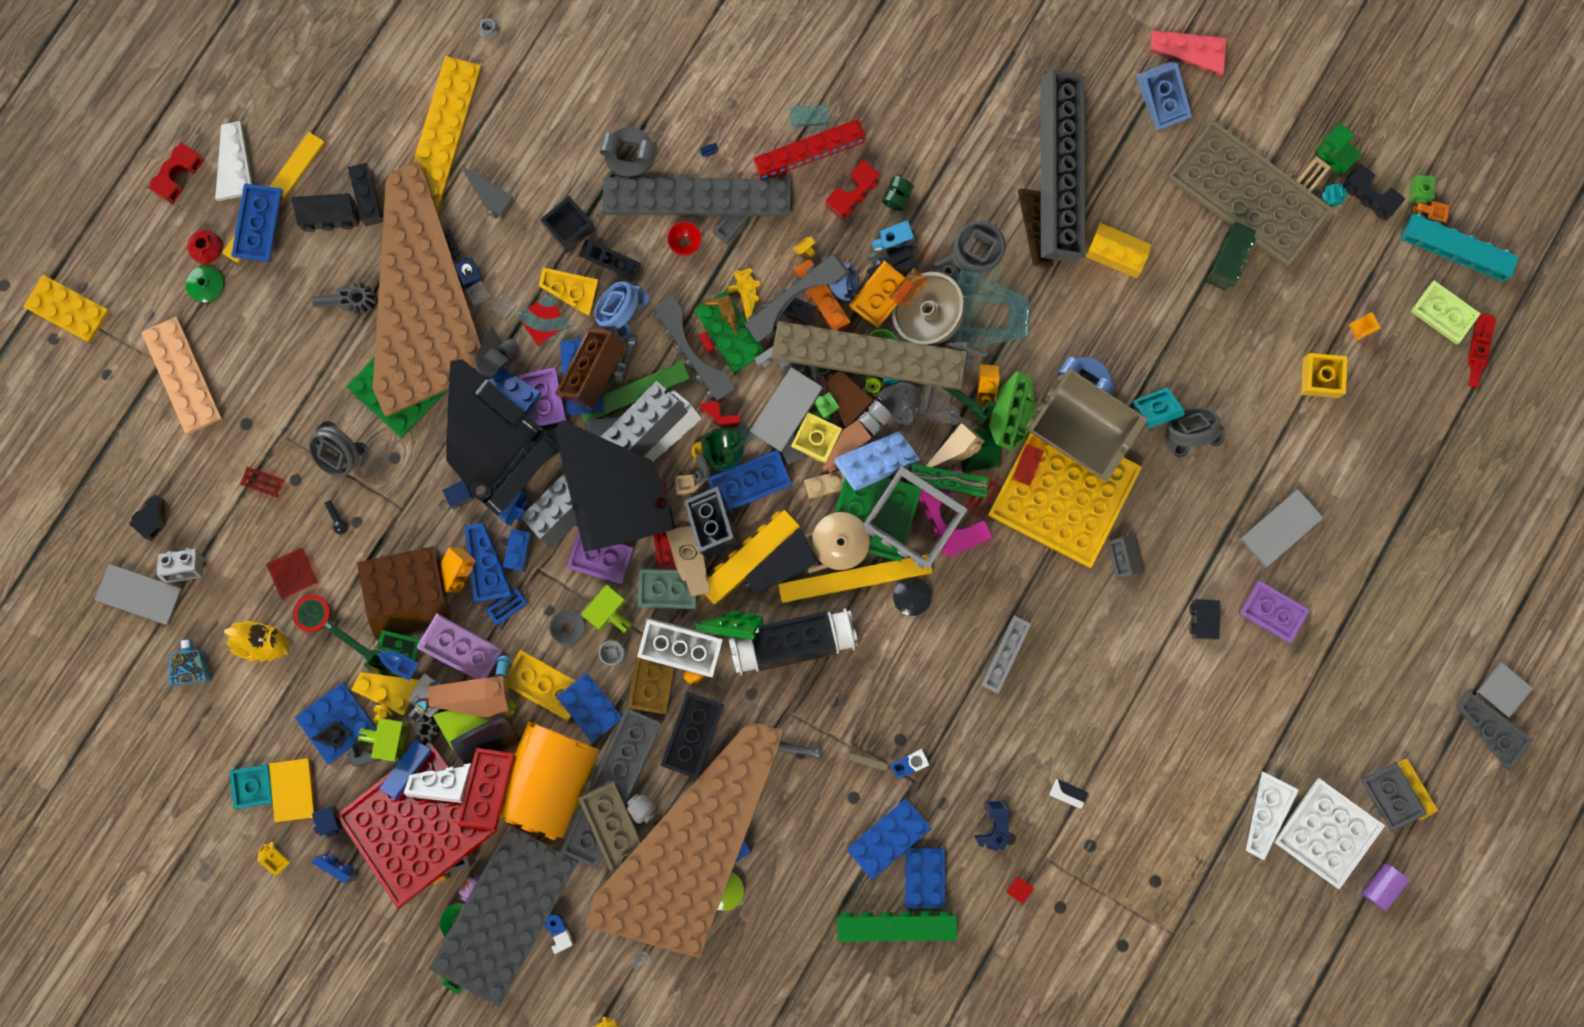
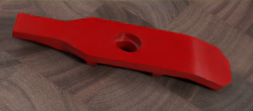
M1480 314L1474 325L1468 356V364L1471 370L1468 382L1470 387L1478 388L1481 372L1488 364L1492 336L1496 324V319L1493 315ZM1478 347H1482L1484 352L1479 353Z

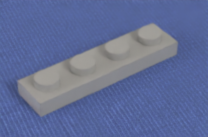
M1016 616L1012 617L980 686L999 694L1031 623Z

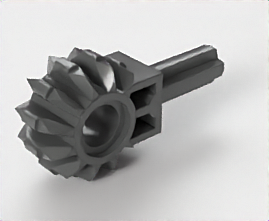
M353 283L352 289L350 287L338 289L337 295L313 296L312 298L313 307L339 306L343 311H353L355 315H358L360 311L362 314H366V309L372 310L370 304H376V301L372 299L375 297V293L371 292L372 288L370 286L365 287L364 283H360L359 286ZM363 295V299L360 302H356V298Z

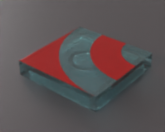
M549 295L517 315L538 347L570 327Z

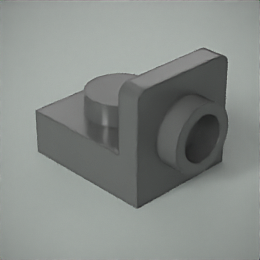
M350 747L349 753H347L348 761L353 767H360L380 761V759L371 758L372 750L360 753L361 757H359L357 747Z

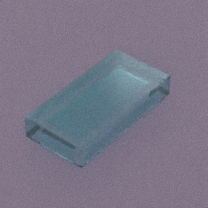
M827 105L790 107L791 127L828 125Z

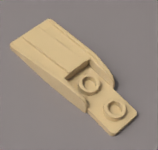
M691 526L667 531L666 534L676 568L681 579L687 582L690 595L708 594L710 589L706 579L704 557L698 552Z

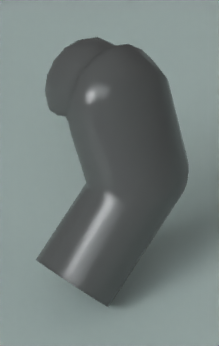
M705 454L696 457L699 465L697 471L693 474V479L696 482H703L710 472Z

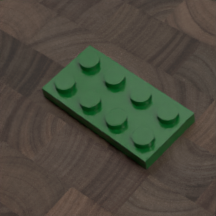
M725 290L714 298L729 296V294ZM731 298L730 300L738 320L736 322L737 335L727 325L726 320H723L718 306H706V303L694 309V312L734 374L755 361L754 358L765 352L761 344L755 340L745 326L746 321Z

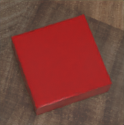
M706 332L699 334V339L707 354L714 353V346Z
M1017 876L1006 893L1024 904L1034 888Z

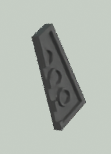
M1466 692L1456 706L1457 710L1507 771H1511L1533 740L1471 692Z

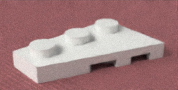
M470 763L464 764V767L459 768L449 767L443 771H428L409 775L404 794L408 797L462 803L472 765Z

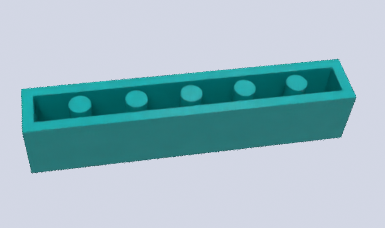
M1413 214L1406 220L1399 238L1402 241L1502 282L1512 277L1519 259L1518 256L1509 250L1496 248L1492 243H1484L1475 236L1464 235L1458 229L1447 228L1442 223L1432 222L1420 214Z

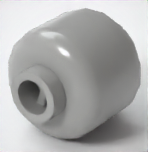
M636 794L628 801L627 811L636 823L640 824L644 821L649 823L655 817L654 811L656 806L646 795Z

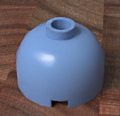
M844 263L851 273L838 284L827 286L836 299L852 301L856 297L853 296V292L858 290L857 270H853L855 264Z

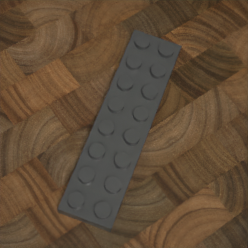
M626 708L589 791L614 780L626 805L662 723ZM581 806L560 853L593 868H597L603 854Z

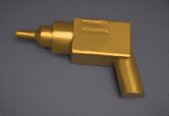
M730 297L704 299L706 306L719 307L723 320H726L727 325L737 335L736 322L738 320Z

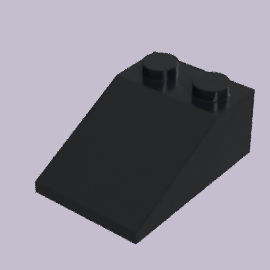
M719 487L684 501L700 554L709 558L742 544L737 526Z

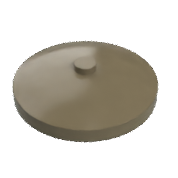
M926 272L914 276L909 280L913 283L912 287L892 310L893 323L897 332L908 342L935 346L952 337L961 326L966 311L965 296L960 286L951 277L943 273Z

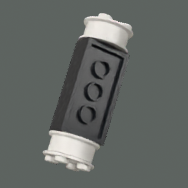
M846 608L843 609V612L835 614L824 611L766 624L760 628L759 633H755L756 638L753 640V643L751 639L729 637L736 673L740 672V675H743V672L750 670L759 672V670L764 671L839 654L840 650L852 648V650H855V647L858 646L855 629H852L853 619L851 611H847Z

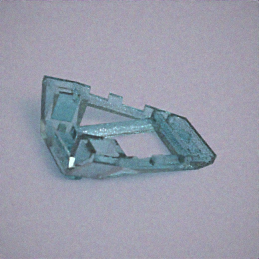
M961 270L956 283L964 293L966 311L961 326L952 336L956 345L975 348L1027 337L1029 299L999 286V283L984 278L985 276L980 273ZM979 286H982L1003 296L974 293L978 292ZM971 301L1009 304L1008 329L970 327ZM976 335L993 337L976 338Z

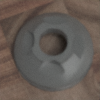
M560 611L550 621V635L559 644H575L584 634V621L574 611ZM566 623H572L574 626V631L571 634L563 632V626Z

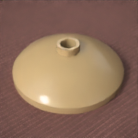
M836 512L824 517L816 525L812 536V547L819 561L825 566L836 570H846L858 565L865 558L870 545V537L864 531L866 528L863 526L864 523L858 517L846 512ZM839 538L844 539L845 543L843 545L837 544Z

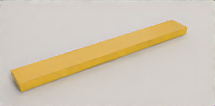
M310 132L307 133L269 186L282 188L281 205L326 144ZM234 235L222 253L240 264L243 259L231 256Z
M929 554L922 555V556L925 557V558H928ZM907 558L901 559V562L891 561L781 583L778 586L782 603L932 574L933 571L931 566L929 569L927 567L922 569L914 564L915 559Z

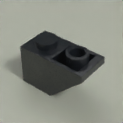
M157 495L150 497L145 502V506L140 511L134 513L131 517L132 520L128 524L145 539L152 541L165 527V500Z

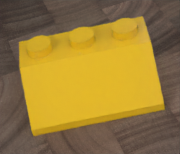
M1099 223L1085 257L1138 278L1146 263L1152 244Z

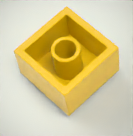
M1314 353L1306 355L1303 358L1301 395L1340 398L1345 395L1348 356Z

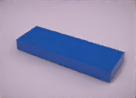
M415 739L380 789L397 800L406 788L409 775L418 772L432 751Z

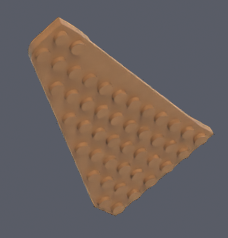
M418 161L391 172L385 186L373 390L385 417L449 390L450 361L463 359L477 371L475 356L481 347L426 177Z
M758 723L745 726L597 891L593 898L586 927L701 959L709 930L778 752L783 730Z

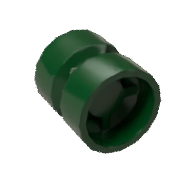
M893 176L888 185L889 190L885 192L882 198V203L893 210L904 211L908 202L907 197H910L914 185L902 177Z

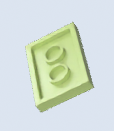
M1436 281L1430 283L1410 311L1456 345L1461 342L1480 315L1478 311Z

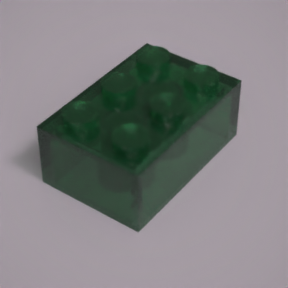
M1235 222L1224 236L1205 279L1206 283L1224 291L1229 286L1233 287L1235 281L1237 282L1241 276L1242 271L1240 269L1242 265H1245L1249 258V254H1247L1249 249H1252L1257 238L1254 237L1256 230L1238 222Z

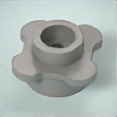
M489 18L480 20L481 30L479 34L481 37L497 36V20Z

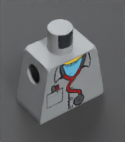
M427 673L423 674L409 698V702L415 706L409 716L416 722L424 714L429 718H434L433 715L443 710L429 706L428 686L441 684Z

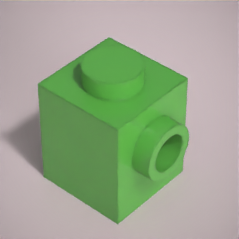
M1416 175L1410 180L1409 202L1416 203V205L1418 203L1427 205L1434 199L1435 176Z

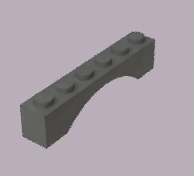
M827 254L821 259V264L817 267L814 265L806 271V276L802 279L799 277L791 283V288L779 292L776 300L767 302L762 306L763 310L761 312H755L748 317L749 321L745 326L758 343H763L776 333L778 321L781 320L784 311L798 295L816 286L836 285L851 273L837 254Z
M671 296L655 306V314L653 315L659 325L661 323L666 328L664 333L668 339L671 340L673 338L676 343L674 347L679 355L684 354L687 359L685 363L690 370L694 369L697 373L695 378L701 386L705 385L708 390L706 394L711 401H719L720 403L734 394L736 387L727 374L706 365L691 350L684 335V313L675 298Z

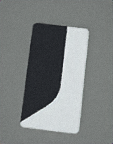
M1059 779L1055 780L1050 792V796L1082 809L1088 792Z

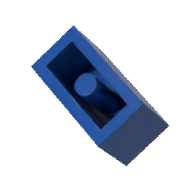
M511 529L503 564L504 568L526 572L533 535L530 532Z

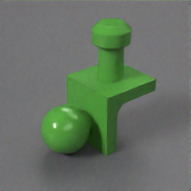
M828 392L816 399L814 403L818 410L812 411L811 414L821 419L832 421L831 414L840 407L831 392Z

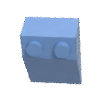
M1168 62L1136 75L1141 95L1156 130L1192 117L1177 63Z

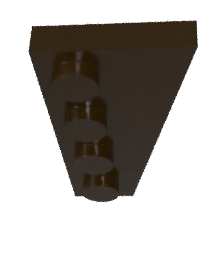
M1021 188L1018 190L1033 266L1051 268L1053 267V259L1041 258V191Z

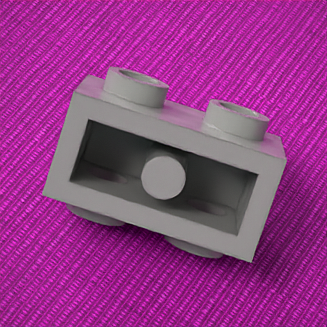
M187 548L183 551H168L164 554H158L157 576L164 583L202 578L203 556L196 549Z

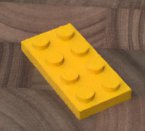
M45 275L41 276L23 306L90 344L110 313L106 308Z

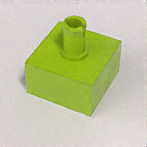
M608 585L600 591L581 614L601 632L611 622L623 633L628 629L622 624H625L628 628L632 625V623L619 614L627 602Z
M379 718L377 730L371 731L361 728L359 734L367 735V737L358 735V741L374 743L371 758L399 762L405 752L410 723Z

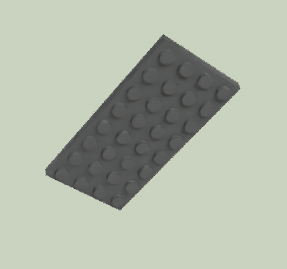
M508 825L428 969L500 1007L578 862L515 827Z

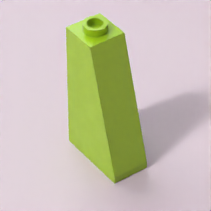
M511 698L509 699L510 716H507V719L516 714L514 709L517 707ZM451 710L433 715L452 750L454 749L450 741L492 719Z

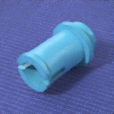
M503 655L497 659V669L494 677L505 676L507 679L508 669L512 665L511 659L508 656Z

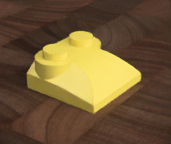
M807 413L791 447L814 458L818 462L826 463L840 436L842 428L811 413Z

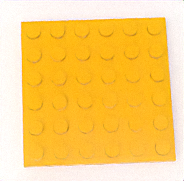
M1030 433L988 516L1088 568H1092L1142 467L1123 457L1109 480L1104 482Z

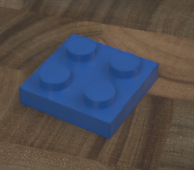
M331 853L315 856L312 864L345 884L355 881L359 875L355 872L353 866L347 863L343 865L338 862L339 858Z

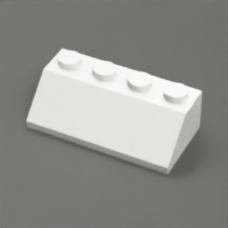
M674 389L670 394L683 405L688 413L644 456L653 462L702 419L691 404Z
M649 618L645 625L637 657L713 677L724 638Z

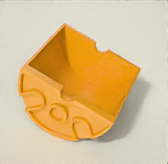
M528 721L515 752V759L500 817H505L504 821L513 825L522 824L521 828L526 831L543 832L545 837L556 840L557 837L563 838L579 801L578 796L582 794L599 749Z

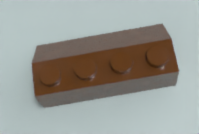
M588 328L555 394L580 407L594 409L627 342L612 331Z

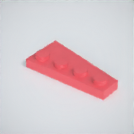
M1153 31L1151 33V52L1171 59L1182 60L1186 64H1194L1199 66L1200 69L1214 71L1220 76L1224 74L1226 38Z

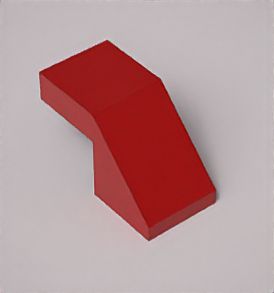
M719 401L700 403L701 411L720 427L740 426L739 415L720 416Z

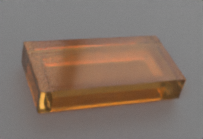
M913 268L889 298L904 310L927 284L928 280Z

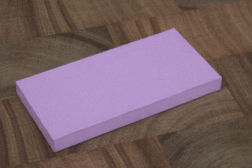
M437 613L416 647L474 679L488 678L497 659L503 652L502 648Z

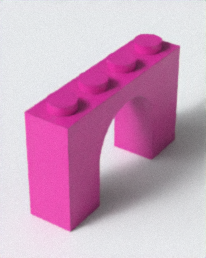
M959 468V469H957V470L954 471V472L963 473L962 470H961V468ZM922 489L919 502L924 503L926 508L924 510L927 520L932 521L934 525L932 531L935 537L940 539L948 527L940 516L941 501ZM937 489V490H939L940 492L944 493V494L947 495V496H950V495L956 493V492H950V491H945V490ZM985 520L965 529H954L941 549L943 555L947 554L948 558L991 540L992 536Z

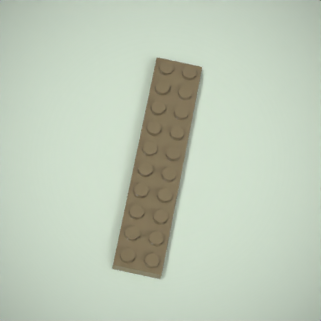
M778 321L771 359L961 390L967 352Z

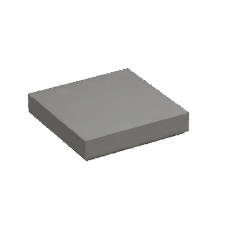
M1499 663L1476 693L1502 715L1509 718L1533 688L1506 665Z

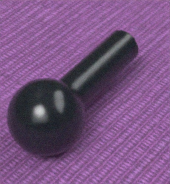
M331 500L325 502L324 504L334 522L333 531L339 535L345 534L348 531L347 522L341 520Z

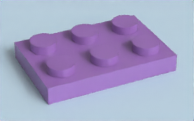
M555 367L518 376L519 379L542 393L527 415L541 428L558 425L562 420L567 421L563 399L555 394L560 385Z
M578 531L566 568L623 585L634 548L618 544L584 552L580 532Z
M1257 581L1239 615L1290 644L1310 610L1263 582Z

